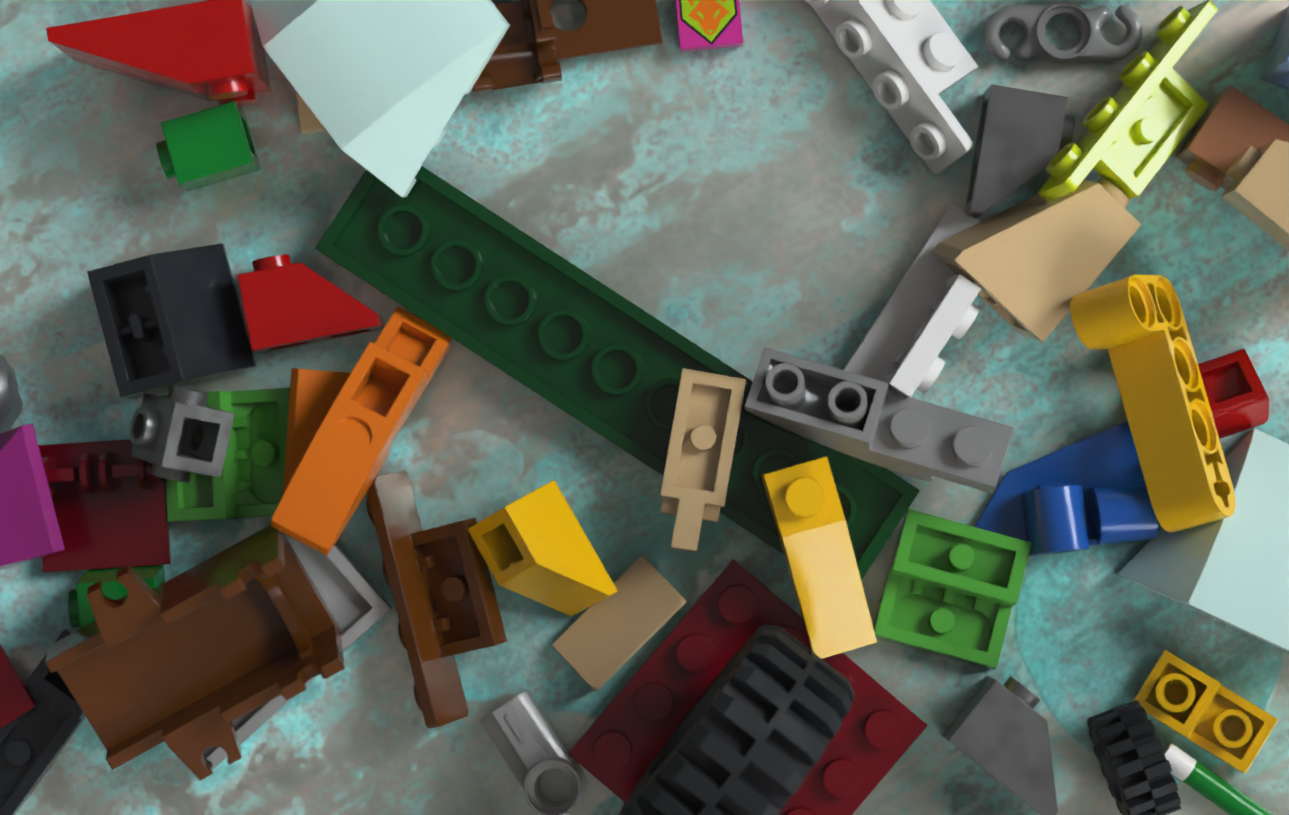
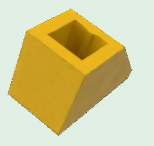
M555 480L505 506L467 529L498 585L566 615L573 616L618 591Z

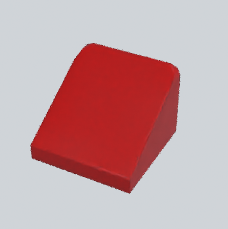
M1245 348L1198 364L1219 439L1254 428L1268 421L1269 397Z

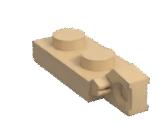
M682 368L660 496L663 497L660 512L676 515L670 548L697 552L702 520L718 522L720 508L724 507L746 379Z

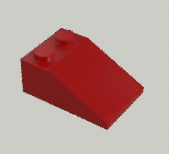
M207 0L46 28L48 41L74 61L206 101L218 100V106L235 101L241 107L251 105L257 102L255 93L271 91L265 51L262 47L252 8L245 0Z

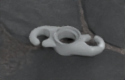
M1071 2L1004 6L988 17L983 28V36L989 53L999 61L1007 60L1010 56V50L999 38V31L1004 24L1011 21L1019 23L1025 32L1023 42L1015 50V55L1020 60L1042 57L1058 64L1115 61L1123 59L1138 48L1142 39V23L1137 13L1127 5L1119 6L1115 11V15L1124 23L1127 34L1120 43L1111 44L1107 43L1101 35L1103 23L1111 16V11L1106 6L1084 9ZM1067 16L1077 23L1080 29V40L1076 47L1070 50H1059L1048 42L1045 29L1047 22L1051 18Z

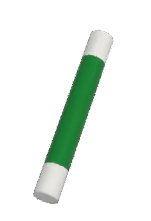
M1168 742L1163 747L1165 758L1169 760L1172 768L1171 774L1229 815H1274L1171 742Z

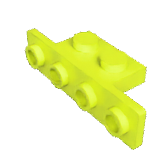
M1209 0L1189 10L1179 6L1158 25L1154 32L1159 38L1158 42L1149 53L1143 51L1129 62L1119 75V79L1124 83L1113 98L1108 96L1101 100L1083 120L1082 124L1088 130L1076 144L1071 142L1063 147L1047 165L1046 171L1051 176L1038 191V194L1045 201L1049 202L1075 191L1092 169L1120 189L1128 199L1141 194L1210 105L1172 68L1217 12L1218 8Z

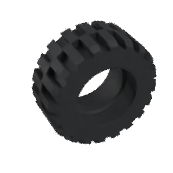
M760 626L727 662L722 671L714 678L702 696L685 715V718L676 730L673 731L631 791V795L623 804L619 815H779L784 805L804 782L812 767L819 761L827 745L841 727L842 720L849 713L852 707L851 703L855 699L850 681L780 626Z

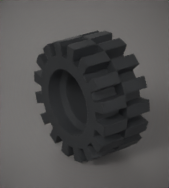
M1138 700L1087 718L1088 732L1094 744L1095 755L1099 759L1102 774L1106 777L1109 791L1112 797L1115 798L1117 808L1121 814L1167 815L1181 809V800L1177 793L1178 787L1171 775L1172 768L1169 760L1165 758L1163 745L1155 734V727L1151 719L1148 720L1147 713Z

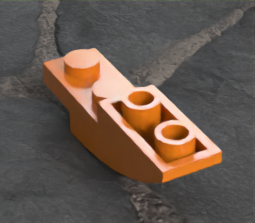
M399 307L395 309L375 343L370 341L329 409L270 521L271 527L327 556L329 555L388 458L392 442L449 351L453 338L427 321Z

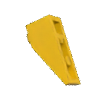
M827 456L762 474V482L812 652L822 659L877 643L846 519Z

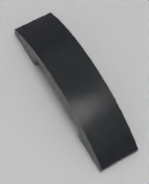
M64 629L55 642L72 633ZM46 655L26 681L29 683L27 689L37 706L0 729V815H15L86 717L58 671L51 673L45 663Z

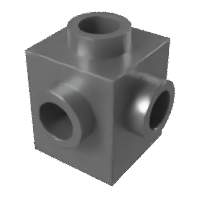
M170 385L168 397L144 393L142 406L135 411L130 424V441L133 444L131 456L153 463L151 475L169 480L189 483L191 472L221 477L235 414L207 406L209 394Z

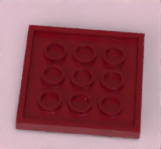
M732 559L571 747L568 754L625 802L645 773V770L660 752L673 731L676 730L685 718V715L702 696L714 678L722 671L732 656L738 652L744 642L760 626H780L812 651L803 618ZM844 653L822 659L850 681L855 694V699L851 703L852 707L842 720L841 727L827 745L819 761L812 767L804 782L784 805L779 815H852L928 726Z

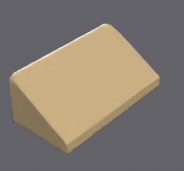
M643 555L614 582L618 590L616 593L590 606L552 644L595 692L687 602Z

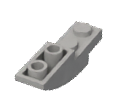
M764 347L745 404L746 411L772 424L860 460L927 482H932L934 476L992 494L995 493L1014 428L890 392L889 383Z

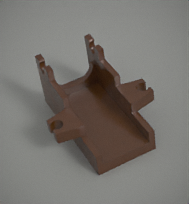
M270 525L154 589L130 565L120 569L116 574L117 582L123 584L127 589V594L123 598L113 600L106 597L102 591L101 581L89 586L87 597L95 621L48 646L45 660L51 673L58 671L107 750L106 761L112 770L155 746L166 742L169 748L200 780L213 774V763L203 756V752L211 746L223 748L228 755L227 762L229 765L241 759V747L232 721L280 695L284 697L285 701L307 689L305 683L321 674L323 679H327L345 669L340 627L285 534Z

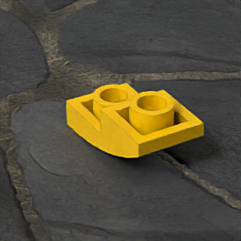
M1164 650L1134 699L1140 702V705L1144 707L1148 715L1245 775L1279 721L1276 717L1224 687L1217 680L1167 650Z

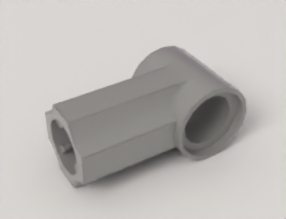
M528 690L480 720L524 789L528 805L540 815H565L582 801L586 792L584 772L571 759ZM558 769L570 778L572 793L568 801L555 804L547 801L541 795L539 780L544 771Z

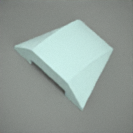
M249 0L262 47L342 151L402 198L408 196L417 181L415 179L416 174L431 149L438 146L446 132L444 130L445 126L463 96L470 93L510 26L491 0Z
M1252 428L1225 457L1235 494L1236 507L1234 514L1224 519L1175 533L1166 532L1160 526L1157 538L1150 539L1133 559H1129L1116 574L1166 598L1204 613L1289 654V444Z

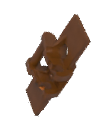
M521 0L495 5L510 26L471 89L472 94L490 93L493 90L536 83L545 84L562 81L560 62H566L572 58L662 44L663 40L656 0H578L584 6L586 19L578 29L573 31H563L553 24L550 8L556 0Z

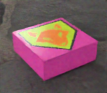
M675 0L680 52L743 46L739 0Z

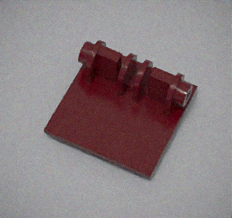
M130 439L38 445L65 548L63 551L42 557L43 572L119 568L128 565L134 567L171 564L166 479L151 475L153 463L131 456L133 444Z

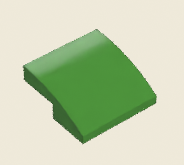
M290 388L205 392L209 394L207 406L235 414L221 477L191 472L189 483L166 479L168 522L272 517L283 497Z
M908 509L898 536L873 625L876 638L989 670L996 669L1011 609L1017 604L1031 542Z

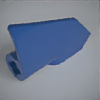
M1128 420L1007 472L974 527L1031 542L1029 556L1087 550L1092 545L1156 539L1159 522L1152 508Z

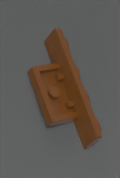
M403 470L376 476L367 490V512L370 520L375 525L383 555V575L393 594L399 618V638L408 653L415 681V701L423 713L427 728L443 726L468 716V707L454 655L507 642L488 565L467 530L477 524L476 517L423 531L408 473Z

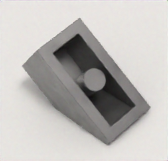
M991 84L984 92L964 209L967 212L966 214L978 218L1044 171L1052 158L1063 147L1072 142L1075 117L1065 114L1068 97Z
M988 676L941 736L1039 814L1056 815L1058 807L1048 723L1045 718L1033 710L1040 699L1011 676L1003 685Z

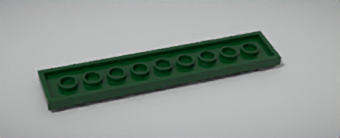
M421 166L416 174L415 179L417 181L408 196L403 198L366 169L315 247L317 251L663 476L682 368L746 379L724 507L720 508V513L784 554L761 475L827 456L862 581L919 493V489L887 468L828 448L746 411L745 404L753 381L423 166Z

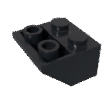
M223 243L151 254L87 271L120 397L135 400L142 398L144 393L157 394L168 391L170 385L183 387L257 367Z

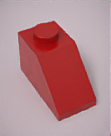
M289 254L252 261L254 272L237 275L252 351L266 353L382 330L384 328L382 316L303 263L291 264Z

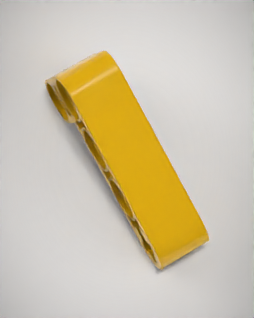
M1134 274L1074 295L1070 302V313L1075 331L1081 342L1092 350L1108 349L1152 508L1161 527L1166 532L1175 533L1232 516L1236 507L1232 481L1182 307L1171 282L1162 275Z

